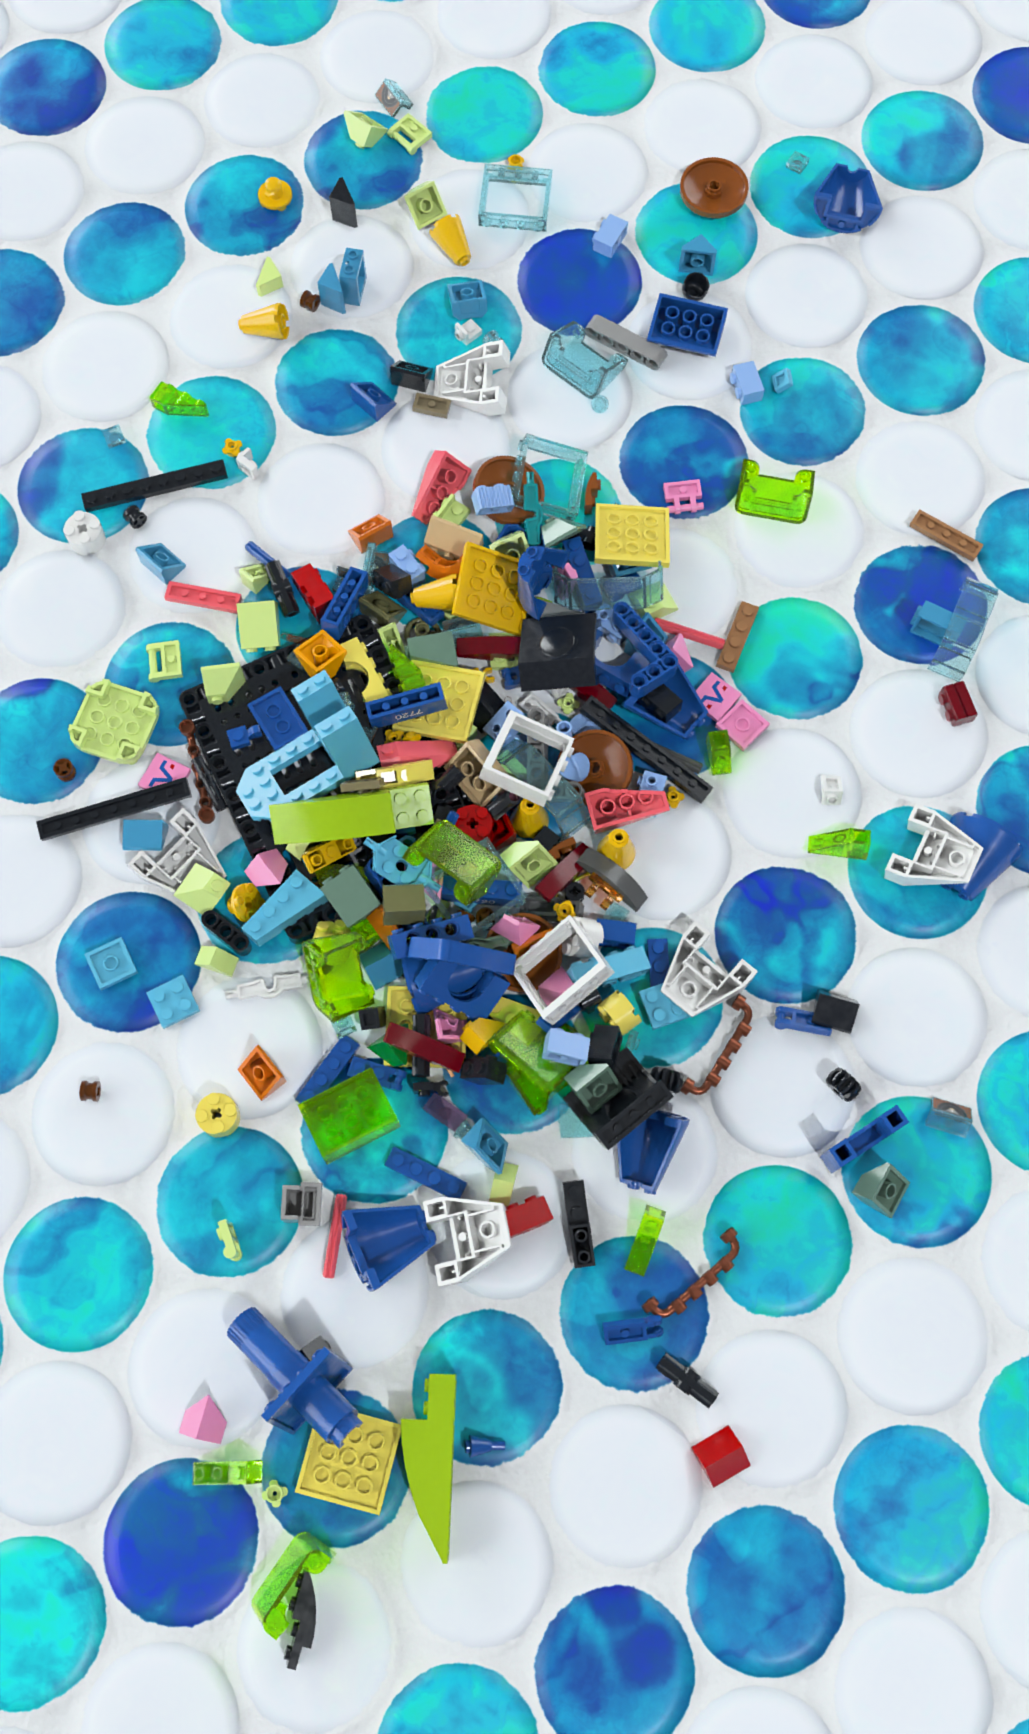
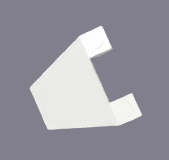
M504 341L485 343L436 366L433 396L450 399L453 405L487 416L506 414L507 397L500 386L492 387L493 370L509 368L510 351Z
M915 804L908 819L907 829L924 835L913 860L893 853L885 869L884 879L902 886L969 883L984 848L935 810Z
M184 808L168 823L182 838L157 863L141 850L127 864V867L140 879L172 893L176 892L195 863L215 872L222 878L227 876L198 821Z
M694 921L682 935L660 991L690 1017H694L742 993L758 972L745 960L741 959L727 975L698 950L705 944L711 933L697 921Z
M439 1197L423 1201L427 1223L450 1221L457 1260L434 1265L438 1287L469 1281L512 1247L504 1203L453 1197Z

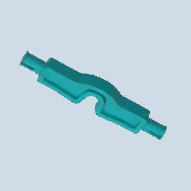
M526 472L527 484L523 486V509L525 511H532L535 514L534 518L524 520L526 540L529 546H537L541 544L540 525L543 521V509L538 500V484L534 483V472Z

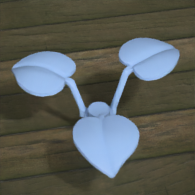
M582 713L574 716L570 722L560 721L556 726V731L572 737V733L577 735L587 730H601L598 725ZM523 733L515 735L514 739L517 747L527 755V735ZM536 752L534 757H540L542 753ZM581 752L571 755V758L566 757L565 760L568 761L564 772H559L565 779L576 782L583 781L589 774V759Z

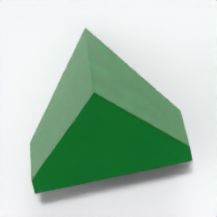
M406 1023L400 1025L408 1028V1024ZM385 1034L367 1047L393 1067L407 1064V1053L383 1042Z

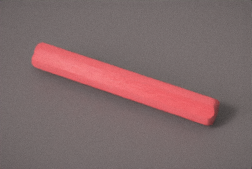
M658 617L655 619L665 632L674 635L681 633L683 638L720 650L723 649L725 639Z
M337 1194L335 1198L323 1269V1277L330 1279L335 1276L342 1233L341 1215L342 1211H345L347 1196L343 1194Z

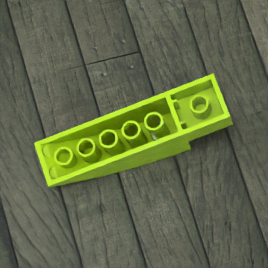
M427 782L380 790L375 789L367 793L355 792L269 805L275 845L396 833V829L434 824L430 790Z
M429 1374V1378H425L424 1392H428V1401H424L423 1415H427V1419H401V1438L405 1469L418 1515L442 1563L448 1564L457 1375Z

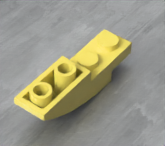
M432 759L355 771L356 780L384 777L385 785L381 788H375L380 790L434 779Z

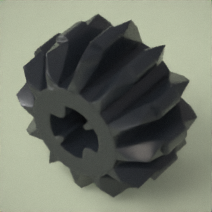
M652 1068L650 1075L656 1081L661 1080L671 1093L676 1094L680 1092L684 1082L682 1073L668 1068Z
M839 1067L833 1070L826 1079L828 1087L846 1102L852 1101L862 1090L855 1078Z

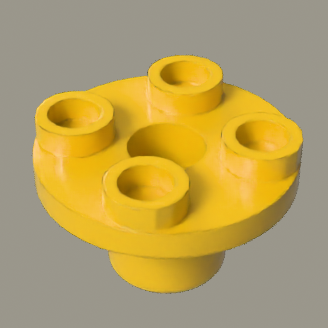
M269 177L260 186L258 198L262 207L270 210L284 211L292 200V190L285 181L277 177Z
M243 883L236 886L233 890L231 897L227 901V908L231 914H234L240 921L246 923L265 903V900L261 897L260 892L253 883Z

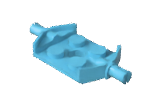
M396 835L381 843H376L369 837L365 839L363 844L373 850V871L395 885L423 884L425 888L428 886L438 893L442 885L431 878L432 859L428 861L395 839ZM396 863H404L405 871H399L396 868Z

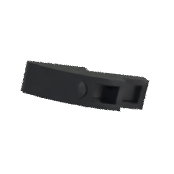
M584 1180L562 1182L574 1268L596 1266Z
M304 1567L303 1572L297 1575L295 1587H298L296 1596L291 1597L288 1610L291 1611V1618L298 1620V1622H293L290 1636H293L291 1645L286 1646L284 1660H287V1668L296 1670L302 1647L311 1649L315 1632L316 1601L312 1578L307 1567Z

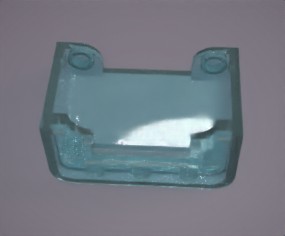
M572 321L550 333L542 354V363L548 370L589 399H593L600 395L624 370L628 359L616 353L607 360L583 342L585 338L583 327L577 322Z

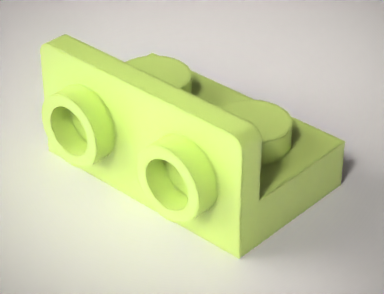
M451 493L448 498L446 497L443 500L441 508L435 511L433 515L461 526L470 514V508L456 501L455 495Z

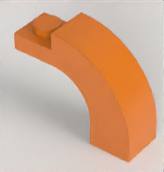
M425 544L415 555L422 564L429 567L426 572L429 576L437 580L452 574H458L459 577L463 554L457 560H447Z

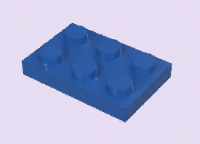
M281 686L247 704L274 751L308 732V729Z

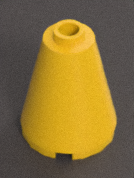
M450 214L435 222V228L433 231L430 229L429 234L457 266L461 265L463 267L470 262L471 253L460 216L455 214L456 217H452Z
M275 303L244 314L238 321L239 329L244 334L281 340L287 339L289 336V327H286V321H289V316L285 305L281 303Z
M452 574L414 588L413 592L410 593L411 603L419 608L452 611L458 574Z
M523 798L512 811L510 821L517 835L522 838L534 839L545 825L548 827L549 816L544 807Z
M615 829L599 842L597 852L608 857L623 869H627L633 863L636 854L632 840L623 829Z

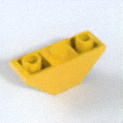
M353 838L325 841L307 850L302 855V858L309 873L312 874L350 854L357 847Z

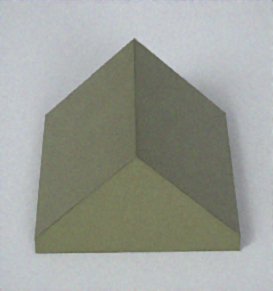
M380 591L362 596L358 600L360 612L369 616L372 621L381 627L393 622L397 625L407 612L405 608Z
M423 884L382 885L383 926L418 924L422 922L424 924L426 904Z

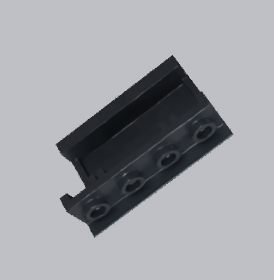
M597 612L542 617L539 621L534 618L523 619L518 659L521 692L596 686L600 683L599 676H596L595 647L597 628L602 625L601 618L597 619Z
M627 1047L619 1052L613 1072L623 1089L592 1115L573 1091L563 1097V1100L577 1118L606 1150L611 1149L674 1097L661 1080L656 1081L643 1068Z

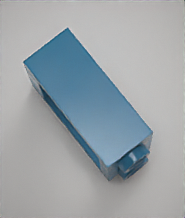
M346 247L339 274V282L343 291L344 303L360 306L367 279L364 251Z
M926 600L923 607L918 606L910 622L913 625L910 632L951 651L968 619Z

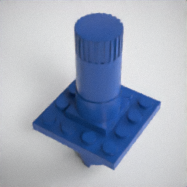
M255 1307L248 1308L236 1317L228 1328L227 1337L266 1376L268 1381L280 1393L275 1401L272 1400L266 1405L265 1412L261 1416L266 1422L292 1435L307 1421L327 1443L333 1442L340 1449L344 1445L343 1440L354 1428H359L363 1424L357 1417L358 1411L336 1389L353 1368L325 1346L317 1350L313 1354L312 1360L309 1361Z

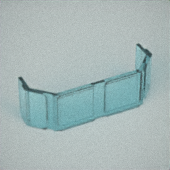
M658 561L657 570L643 577L570 579L559 573L557 567L553 568L552 571L554 602L573 611L613 609L614 605L620 601L629 604L633 610L643 609L662 601L664 597L663 565H661V561Z
M967 576L960 587L962 592L944 637L927 668L957 682H960L975 655L999 594L998 589Z
M514 739L503 747L496 759L500 764L505 765L519 780L545 791L554 771L551 764L534 746L530 745L529 742L526 744L521 740ZM563 776L557 787L553 785L552 790H555L551 802L547 800L544 805L555 817L562 833L559 843L570 838L587 825L591 818L587 807L582 801L583 798Z

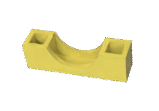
M355 637L340 644L347 650V654L342 662L346 670L354 669L361 671L369 679L366 689L362 692L364 703L391 696L390 689H385L383 685L385 681L381 673H377L374 669L376 665L373 658H368L366 654L368 650L364 642L360 643L358 638Z

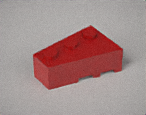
M309 563L290 574L294 585L320 625V620L334 596L326 582H323L318 569H314Z
M536 1195L526 1198L524 1200L525 1203L518 1205V1202L506 1207L507 1210L505 1212L510 1238L525 1234L554 1219L544 1195L538 1198Z

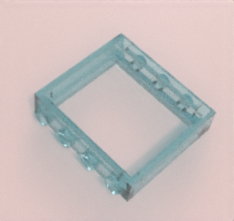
M485 164L478 225L546 232L553 169ZM489 182L546 186L543 216L486 212Z
M526 433L524 439L520 440L518 444L520 454L517 455L515 460L517 471H514L512 477L514 487L511 488L515 504L514 507L523 509L524 496L520 495L527 449L575 463L568 509L539 501L543 509V515L554 516L555 518L562 517L574 521L579 512L588 451Z
M488 837L434 872L431 876L432 880L436 882L486 847L489 849L519 895L472 927L474 937L477 936L475 932L482 928L485 931L494 925L492 921L497 917L502 919L504 914H510L508 910L513 906L516 908L526 903L525 898L528 897ZM427 886L425 889L446 920L450 919L451 914L436 892Z

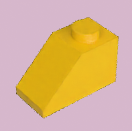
M479 1017L474 1022L470 1020L462 1028L464 1032L460 1039L477 1055L498 1039L508 1025L504 1022Z

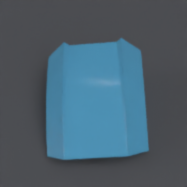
M482 280L447 285L451 309L455 318L461 321L468 318H482L488 311L487 298Z

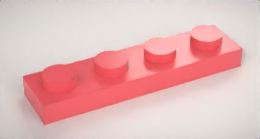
M169 581L164 598L170 602L237 614L236 604L241 603L242 595Z

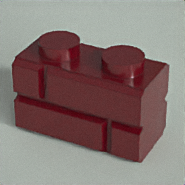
M960 681L942 687L938 699L940 704L944 705L946 709L945 716L947 721H951L953 727L974 721L978 714L965 682Z

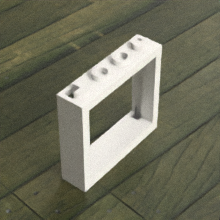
M510 710L482 767L479 778L544 807L547 800L551 802L555 790H552L553 785L557 787L562 776L558 775L559 772H564L568 764V761L565 760L566 757L571 758L574 748L571 747L574 738ZM511 728L562 751L545 791L492 768Z
M571 915L563 921L561 920L554 929L547 932L540 941L532 945L521 957L517 958L514 969V976L542 1018L551 1025L559 1021L615 973L580 923ZM576 931L598 961V964L547 1006L526 976V973Z

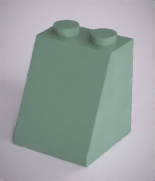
M452 631L407 638V646H404L407 665L411 664V660L459 667Z
M348 864L339 870L340 874L335 878L331 876L323 881L324 886L320 889L345 925L353 929L367 919L383 902L357 867Z

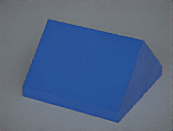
M352 382L350 385L352 400L375 421L380 420L397 404L373 382Z

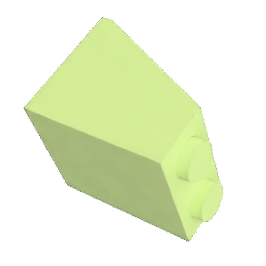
M277 601L236 604L241 649H246V653L258 652L257 648L273 651L276 650L277 646H281Z

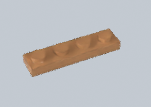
M919 509L909 525L911 528L972 562L983 547L982 543Z
M744 601L741 602L716 667L734 673L758 613V606Z

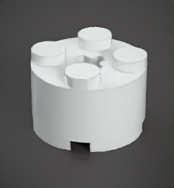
M76 511L68 518L64 525L63 532L70 546L80 555H88L92 552L95 554L105 545L106 537L99 519L89 512Z
M573 916L598 948L599 943H603L604 938L601 923L594 919ZM576 931L562 942V953L565 955L585 959L594 957Z

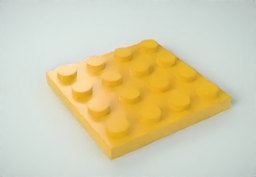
M469 541L466 542L451 614L521 636L523 619H526L527 612L522 607L518 597L519 559Z

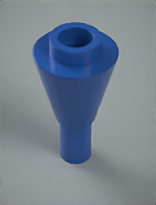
M469 1435L468 1440H465L464 1444L465 1453H469V1458L491 1452V1450H505V1441H491Z

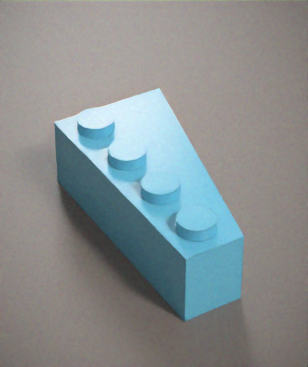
M295 870L241 928L244 934L260 947L280 934L283 929L292 926L297 920L306 914H310L321 904L323 905L328 902V899L317 886L298 870Z
M630 946L624 949L623 952L612 951L606 954L604 958L615 973L601 984L602 988L616 984L618 979L620 982L639 977L651 969L643 946L637 948ZM592 957L585 963L581 961L574 962L566 973L571 981L575 983L597 965L598 961L595 957Z

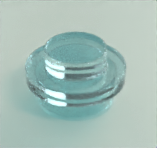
M597 395L592 399L591 407L596 413H603L608 409L609 401L604 395Z

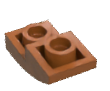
M596 472L592 473L586 487L585 515L592 514V507H595V498H597L598 490H601V481L597 479Z
M574 837L560 842L548 851L558 863H560L561 854L563 856L569 855L576 848Z

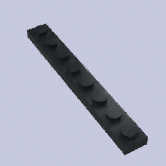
M221 459L81 493L85 511L92 512L227 479L228 476L224 461Z
M592 695L580 708V713L603 730L619 737L629 750L662 775L667 776L670 781L702 804L714 788Z
M184 777L36 821L40 840L46 841L192 797L188 779Z

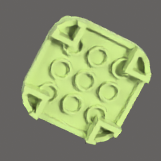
M102 679V681L96 682L92 686L88 685L85 689L86 696L73 725L69 724L68 732L71 741L77 749L84 753L119 764H135L144 753L158 721L160 708L157 702L146 691L142 693L111 683L109 679Z

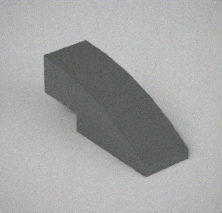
M522 896L519 913H530L546 921L559 922L553 906L556 903L561 904L566 900L554 897L548 903L543 897ZM569 900L572 903L576 916L583 917L584 905L582 902Z

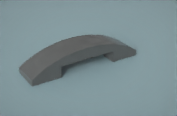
M587 848L576 861L588 873L592 874L595 872L624 896L621 900L635 912L647 900L648 897L640 885L623 868L603 854Z

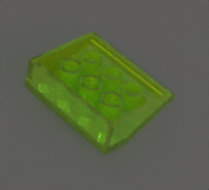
M372 1067L298 1104L326 1164L401 1127Z

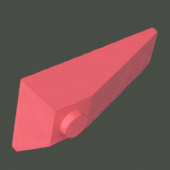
M435 450L427 464L412 516L427 525L433 513L441 508L443 500L446 497L448 498L451 493L455 494L465 486L472 470L447 451Z
M445 740L395 741L376 746L381 767L432 759L433 768H439L447 764L457 753L455 742Z
M601 788L584 793L595 834L670 811L665 791Z

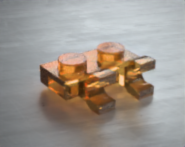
M595 872L589 876L588 879L592 884L584 894L591 898L599 888L608 894L599 905L605 911L614 900L619 903L624 896Z

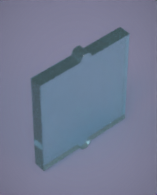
M559 1104L560 1119H558V1123H560L561 1138L594 1137L567 1104Z

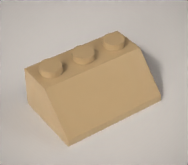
M431 516L424 545L429 546L441 557L447 560L459 559L463 554L465 543L468 541L483 546V534L437 516Z
M479 739L467 741L444 766V769L447 771L454 764L466 776L458 784L475 805L486 807L503 794L505 790L479 778L482 767L490 752ZM496 760L492 768L509 775Z

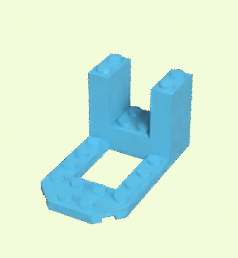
M325 670L291 689L312 729L249 766L243 773L236 792L253 821L264 819L271 822L269 805L320 798L339 787L344 781L354 778L355 771L367 770L380 762L358 718L350 706H345L333 681ZM323 746L335 766L284 795L272 775Z

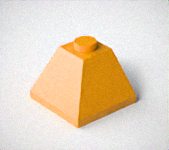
M323 629L293 650L310 677L323 670L326 671L330 678L334 677L347 654V650Z

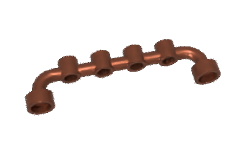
M185 719L180 722L179 730L182 735L187 736L189 744L187 750L193 759L200 756L201 751L196 745L194 736L196 727L191 720ZM192 764L191 768L197 780L195 786L200 794L199 804L201 809L198 816L202 823L210 824L215 820V813L212 809L213 804L208 797L205 787L200 788L203 783L201 780L199 781L197 777L199 775Z
M739 994L731 1007L736 1011H739L741 1008L745 1014L744 1018L737 1026L722 1054L707 1075L703 1085L696 1087L694 1086L695 1081L687 1077L680 1090L685 1095L689 1092L694 1095H702L711 1086L716 1087L722 1078L718 1075L721 1069L726 1071L732 1062L729 1056L732 1052L736 1054L742 1046V1043L739 1042L742 1035L747 1037L752 1027L749 1024L752 1019V1009L745 1002L746 997Z
M730 1227L720 1236L725 1244L728 1242L731 1244V1250L728 1254L723 1256L701 1278L690 1285L667 1308L659 1309L657 1307L659 1301L655 1296H652L641 1306L646 1314L651 1312L654 1315H660L661 1318L669 1317L674 1312L677 1315L681 1314L687 1308L685 1303L690 1298L695 1301L703 1294L702 1287L706 1284L711 1287L719 1280L716 1275L723 1270L726 1273L734 1267L732 1261L736 1258L740 1249L739 1242L735 1237L738 1234L737 1231Z

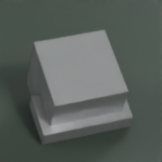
M301 1182V1186L283 1185L281 1220L285 1223H298L299 1226H320L323 1184Z

